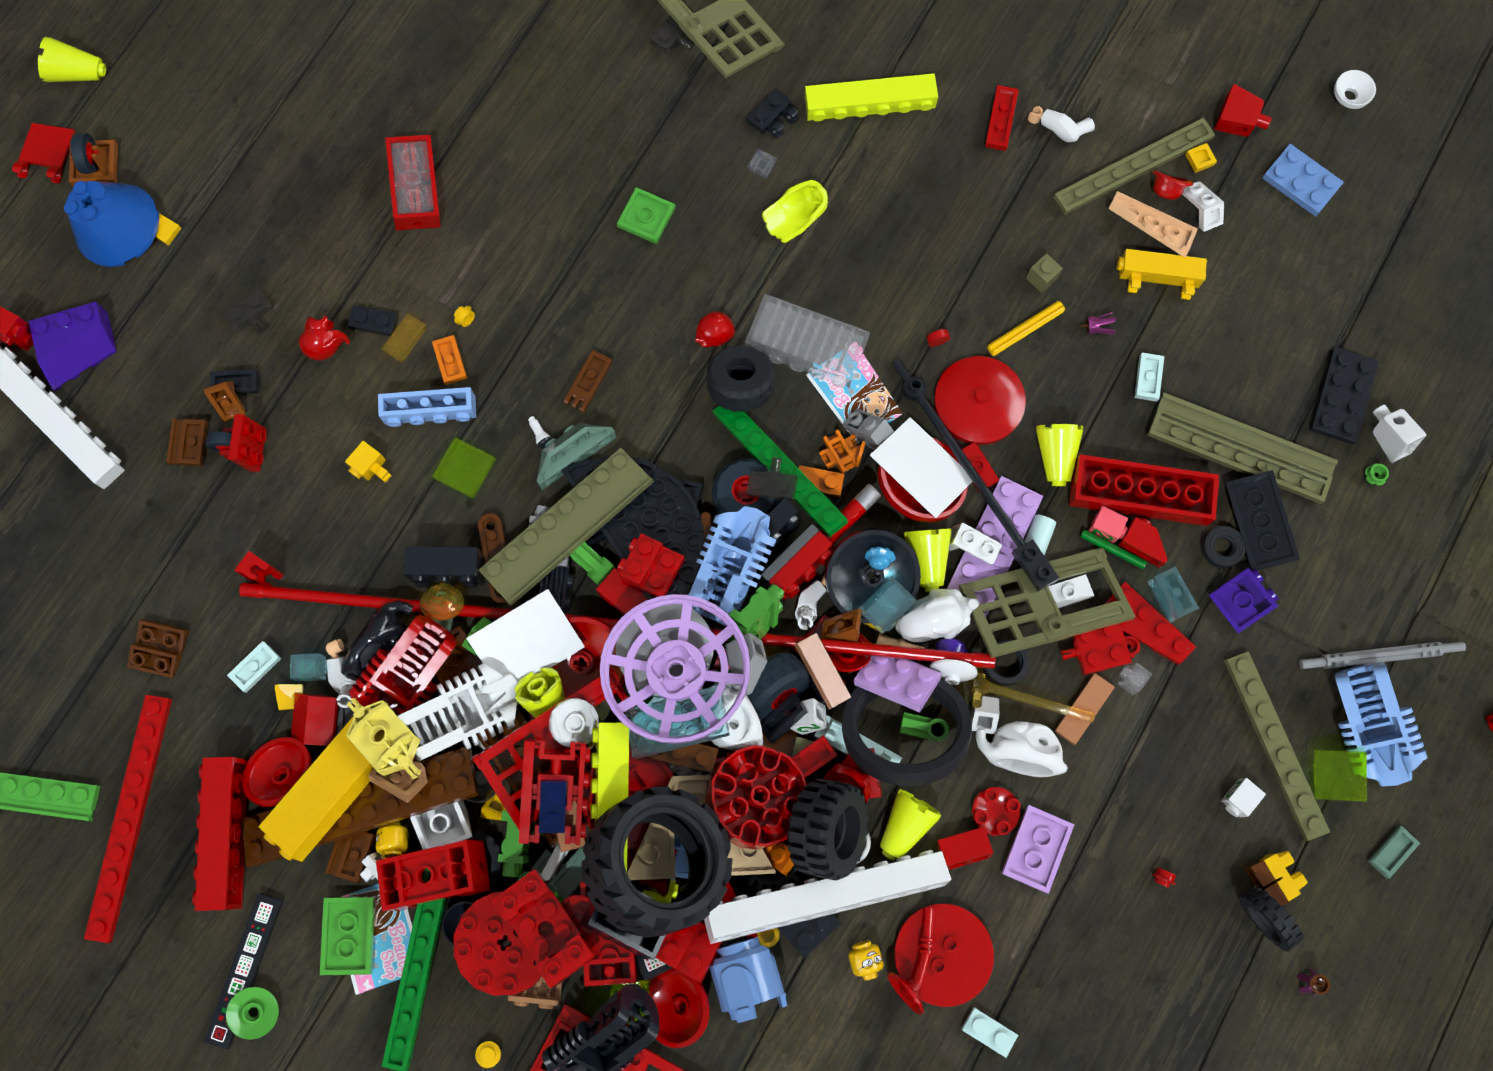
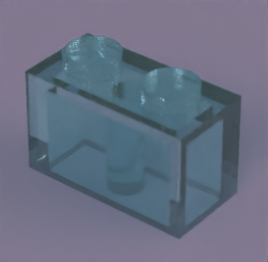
M1176 566L1156 575L1148 581L1151 590L1170 623L1199 609Z
M891 576L859 609L862 610V615L883 634L885 631H890L896 625V620L902 614L909 613L917 600Z

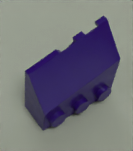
M97 302L29 321L38 364L55 392L62 388L61 385L68 380H74L79 377V373L88 367L96 366L117 352L108 312Z

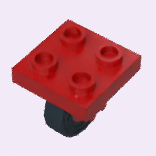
M235 414L233 427L223 428V432L208 433L206 447L220 452V456H224V458L250 472H260L264 459V442L267 439L266 428L244 414Z

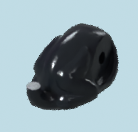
M401 601L383 605L349 649L341 663L340 672L343 675L352 673L361 677L362 671L367 670V664L372 663L371 659L373 656H377L376 652L378 649H383L390 653L407 629V626L396 616V613L402 611L409 615L414 607L409 603Z

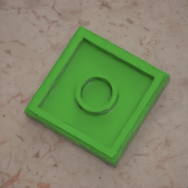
M636 187L617 222V227L657 244L676 208V204Z

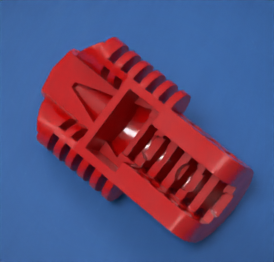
M417 615L390 653L383 649H378L376 652L377 656H373L371 659L372 663L367 664V670L362 671L361 677H358L356 680V684H353L348 692L351 698H356L363 707L383 700L389 704V707L397 716L426 703V700L431 699V693L437 691V687L431 682V679L457 644V640L440 624L426 616Z

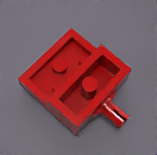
M1121 623L1071 636L1074 648L1060 650V654L1063 655L1061 657L1062 660L1073 657L1078 659L1082 676L1132 663Z

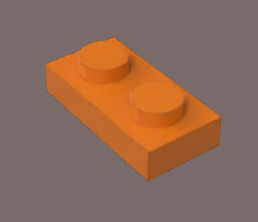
M452 335L432 341L445 385L467 379L455 336Z
M799 465V469L824 495L840 498L844 474Z
M780 842L763 848L772 867L787 876L794 866L790 859L791 853L788 851V846Z

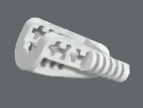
M486 663L478 666L481 677L472 668L469 670L472 681L466 672L461 674L464 685H462L459 677L455 676L453 680L457 688L454 689L451 681L447 680L445 684L449 692L446 693L440 683L437 685L440 693L439 697L397 716L415 736L421 739L414 756L415 760L421 761L460 741L463 742L468 750L471 748L468 737L471 738L475 746L479 744L476 733L479 734L483 742L488 740L484 729H487L491 738L496 736L493 725H495L499 734L503 733L501 721H503L507 730L515 727L516 706L519 703L514 696L516 695L514 689L517 681L511 673L500 674L488 667Z

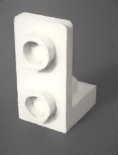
M1201 182L1193 183V186H1187L1182 195L1199 209V228L1205 232L1222 225L1224 202Z
M964 523L952 527L949 550L952 551L960 548L989 565L994 564L1002 547L1001 543Z

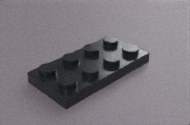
M1334 347L1331 350L1309 431L1352 445L1357 443L1378 360L1338 347Z
M1273 470L1226 482V488L1244 542L1251 571L1254 569L1259 571L1300 560Z

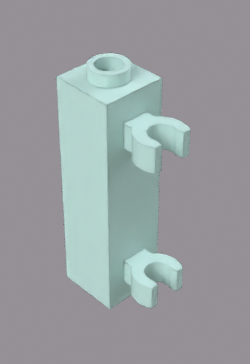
M826 715L827 728L816 731L813 738L817 740L824 735L835 751L846 756L848 751L844 744L842 724ZM859 734L868 748L875 749V754L891 762L900 763L902 757Z

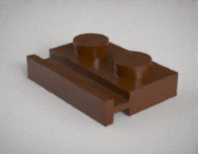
M172 419L167 464L203 466L208 422L206 420Z
M362 832L335 841L325 873L361 883L362 877L360 874L366 868L362 861L371 854L376 835Z

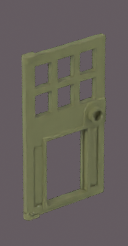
M657 0L725 78L768 54L781 50L785 46L783 41L746 0H718L694 14L682 0ZM745 14L753 23V26L744 29L735 18ZM729 23L738 34L728 38L719 27ZM712 31L722 43L712 47L703 35ZM757 31H760L769 41L761 47L750 36ZM741 40H744L753 50L745 56L734 45ZM725 49H728L737 59L729 65L718 54Z
M1100 547L1048 561L1059 576L1058 580L1101 569L1116 599L1115 602L1063 616L1049 587L1047 586L1037 591L1023 569L960 584L959 590L966 598L977 599L975 592L992 588L997 600L979 604V607L971 612L991 658L1133 620L1135 615L1106 559L1107 555L1104 549ZM1017 581L1022 594L1005 598L1000 585ZM1026 601L1031 613L1014 617L1009 605ZM1001 608L1006 620L988 624L983 612ZM1035 620L1041 633L1023 637L1018 625ZM1010 627L1015 640L997 644L992 632Z

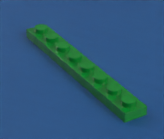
M720 406L713 410L714 416L757 461L763 463L771 471L782 488L829 537L848 523L847 518L745 412H734Z
M425 869L423 881L427 883L431 878L429 869ZM446 898L417 904L382 1067L397 1071L409 1070Z

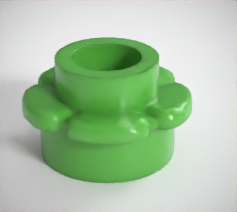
M1373 464L1365 470L1366 480L1372 485H1383L1389 476V471L1383 464Z

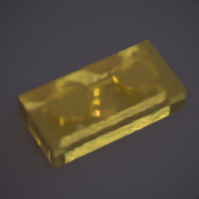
M407 313L382 347V351L402 363L428 327Z

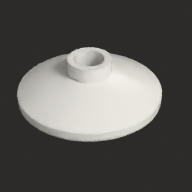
M938 660L932 662L929 666L930 669L940 672L941 679L950 685H958L959 682L972 680L977 676V669L973 665L959 660Z

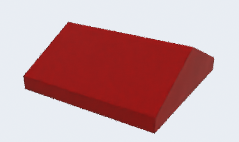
M295 692L291 738L297 739L306 745L328 746L336 734L337 697Z

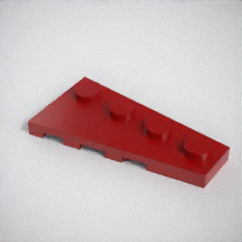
M1124 582L1120 587L1135 618L1121 623L1123 632L1135 637L1139 643L1145 644L1154 652L1177 665L1181 664L1196 646L1129 584ZM1112 595L1104 604L1115 602L1116 599L1114 595Z

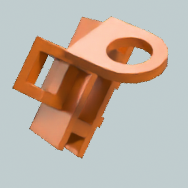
M836 430L835 435L829 438L827 436L823 437V442L827 449L819 452V455L827 469L837 465L840 472L844 473L854 467H859L866 441H862V444L858 446L855 441V434L844 439L840 431Z

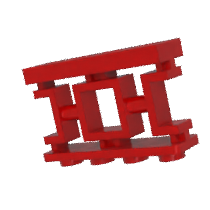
M525 738L519 844L539 843L540 831H565V844L575 843V845H580V838H585L586 823H581L582 813H587L588 798L583 797V788H588L589 772H584L585 762H590V747H586L585 741H570V753L544 752L545 740ZM534 748L539 749V759L552 760L551 773L538 772V783L533 782ZM575 750H580L578 784H573L574 773H561L562 760H575ZM543 780H568L567 803H542ZM532 799H537L536 810H549L548 823H535V833H530ZM572 801H577L575 834H570L571 824L558 823L559 811H572Z

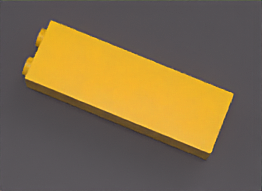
M354 716L259 825V828L265 833L264 839L274 846L277 844L281 848L279 853L289 861L295 859L302 862L370 782L368 774L374 767L347 738V732ZM380 730L376 733V742H379L384 738V730Z

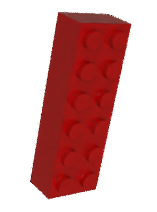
M1080 454L1076 458L1072 475L1069 506L1099 510L1104 506L1121 514L1208 526L1216 520L1219 475Z
M236 757L203 758V763L199 767V776L202 782L201 789L198 791L200 814H198L196 819L199 839L195 843V852L198 854L197 865L194 867L196 890L192 895L195 911L242 909L245 850L241 819L246 818L247 796L242 787V775L248 760Z

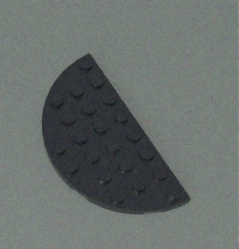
M610 456L591 461L588 459L567 467L562 472L572 488H574ZM631 457L654 482L601 527L600 530L620 560L628 558L631 553L629 550L631 541L635 537L639 538L641 533L661 542L664 547L683 555L685 561L666 595H688L702 565L696 561L698 558L703 560V555H700V551H704L703 544L705 538L698 508L687 489L672 474H668L666 471L658 468L654 463ZM641 590L647 600L656 598L655 596Z

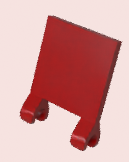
M32 123L20 157L13 164L12 171L18 173L17 177L27 178L29 164L47 166L50 168L47 170L46 175L48 178H52L51 182L61 183L63 166L70 150L71 138L76 131L74 129Z

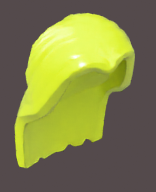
M814 180L804 181L789 188L779 200L762 212V217L769 234L776 236V238L781 239V242L786 243L804 232L826 210L828 205L827 191L819 182Z

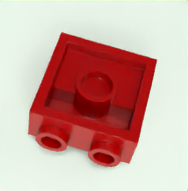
M641 533L639 538L635 537L631 541L629 546L631 553L628 558H623L620 561L617 569L619 577L622 581L655 597L665 596L685 561V557L664 547L661 542Z
M699 922L693 926L667 934L655 958L702 983L722 942L710 944L706 925Z

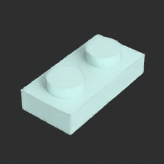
M1148 353L1140 354L1134 398L1156 402L1159 400L1164 356Z
M262 641L227 676L243 692L247 693L282 658L266 642Z
M974 1007L961 1030L1005 1058L1018 1037L1017 1034Z

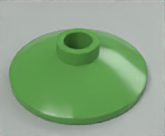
M249 987L239 991L227 1006L226 1021L229 1029L242 1039L253 1040L263 1037L272 1030L277 1022L279 1015L277 1000L271 992L261 987ZM252 1007L257 1008L258 1015L251 1016L249 1009Z

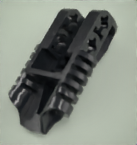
M633 983L626 984L609 997L588 1022L582 1021L543 1051L542 1059L547 1071H621L634 1061L635 1055L649 1046L658 1036L660 1028L658 1008L646 990ZM640 1008H641V1012L645 1014V1016H643V1017H642V1015H641V1013H640Z

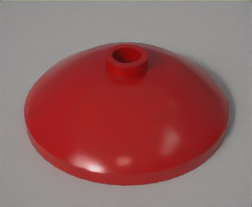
M289 737L277 738L261 746L250 757L243 771L242 787L247 798L259 806H277L311 766L309 750L297 739Z
M676 969L653 978L648 984L646 991L658 1008L660 1028L656 1039L663 1045L671 1048H683L695 1043L703 1035L709 1020V1001L704 987L697 980Z

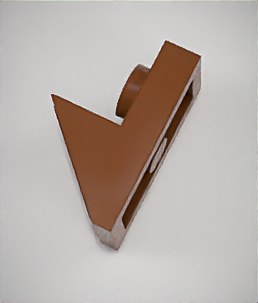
M233 381L223 382L204 389L205 395L224 422L234 419L235 414L246 415L244 406L235 394Z
M858 608L824 620L820 639L839 641L845 639L850 642H858L862 610Z

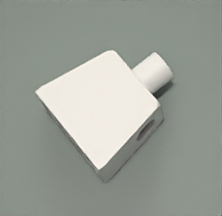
M1382 405L1373 412L1379 420V423L1373 430V434L1391 463L1410 455L1426 437V433L1404 409L1391 413L1386 405Z

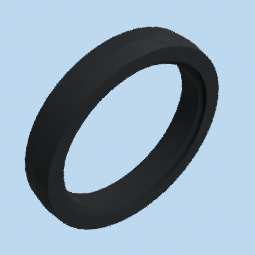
M940 679L930 697L937 700L949 711L955 722L957 734L947 751L939 757L924 763L901 764L891 762L872 752L862 741L857 729L858 718L862 710L879 695L857 687L850 695L851 698L846 702L842 718V733L845 747L856 765L877 780L898 786L927 785L951 774L962 763L967 754L972 737L970 711L960 693L942 679Z

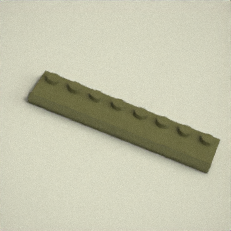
M1165 392L1161 395L1147 434L1149 437L1248 476L1273 470L1279 488L1319 504L1325 502L1333 478L1332 474L1338 463L1336 459Z
M620 448L482 566L479 572L512 606L654 482L653 479Z

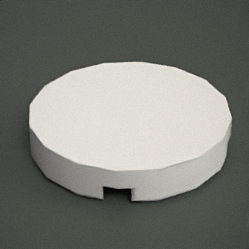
M578 698L565 699L552 710L549 718V730L553 738L563 746L570 748V741H585L588 744L592 740V728H596V722H599V717L595 708L587 701Z

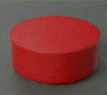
M939 329L930 333L926 339L930 347H935L950 340V335L947 329Z

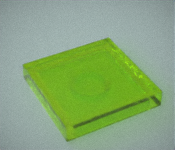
M454 438L432 477L474 499L496 459Z
M1314 750L1315 799L1367 802V752Z

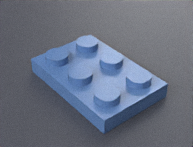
M1289 144L1262 177L1315 217L1344 183L1292 144Z

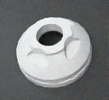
M1359 70L1344 72L1337 79L1334 86L1336 99L1343 106L1352 109L1366 106L1376 93L1373 79L1365 72ZM1345 91L1353 92L1356 98L1354 100L1347 99Z

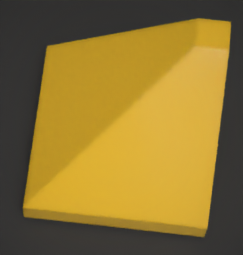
M303 684L275 685L279 710L294 709L295 692L303 693Z
M493 790L481 808L480 817L501 820L502 811H506Z

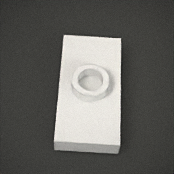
M1086 574L1048 586L1058 608L1094 597Z

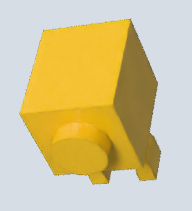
M364 441L358 445L345 461L350 467L348 471L358 479L363 477L369 481L375 474L386 483L391 477V474L381 467L386 461L385 458Z

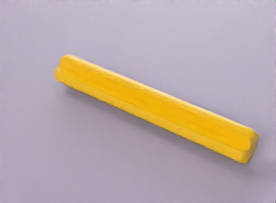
M1060 301L1053 303L991 342L987 347L988 351L992 356L1002 352L1062 314L1065 310L1064 305Z

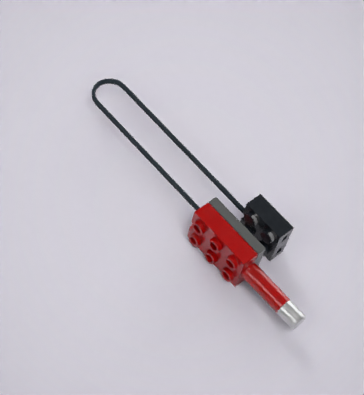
M868 484L840 511L847 518L848 523L831 537L823 530L819 531L811 524L761 574L769 584L766 590L772 584H775L784 591V596L782 597L784 600L788 597L790 599L794 598L801 590L799 586L804 581L810 582L816 576V569L821 564L823 566L827 565L828 559L834 550L833 544L881 497L880 493L872 485ZM786 498L768 514L770 516L768 527L770 537L776 539L774 547L767 545L766 549L768 550L772 548L774 550L778 549L784 542L783 538L789 532L791 534L794 533L801 525L799 522L802 519L799 511Z

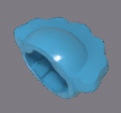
M879 546L876 548L871 547L867 550L865 559L869 561L872 568L882 570L895 561L896 556L890 549Z

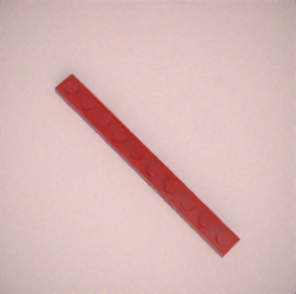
M145 695L84 936L86 940L112 943L172 699Z

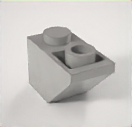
M857 408L842 425L851 434H855L860 441H866L865 445L874 450L894 433V430L885 419Z
M751 633L744 635L751 665L746 695L753 692L767 663L763 642ZM734 640L725 645L728 665L730 666L731 673L743 674L742 654L737 640ZM732 684L735 689L740 690L741 684Z

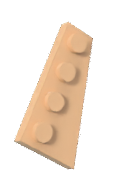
M1118 191L1108 208L1181 256L1186 257L1197 228Z

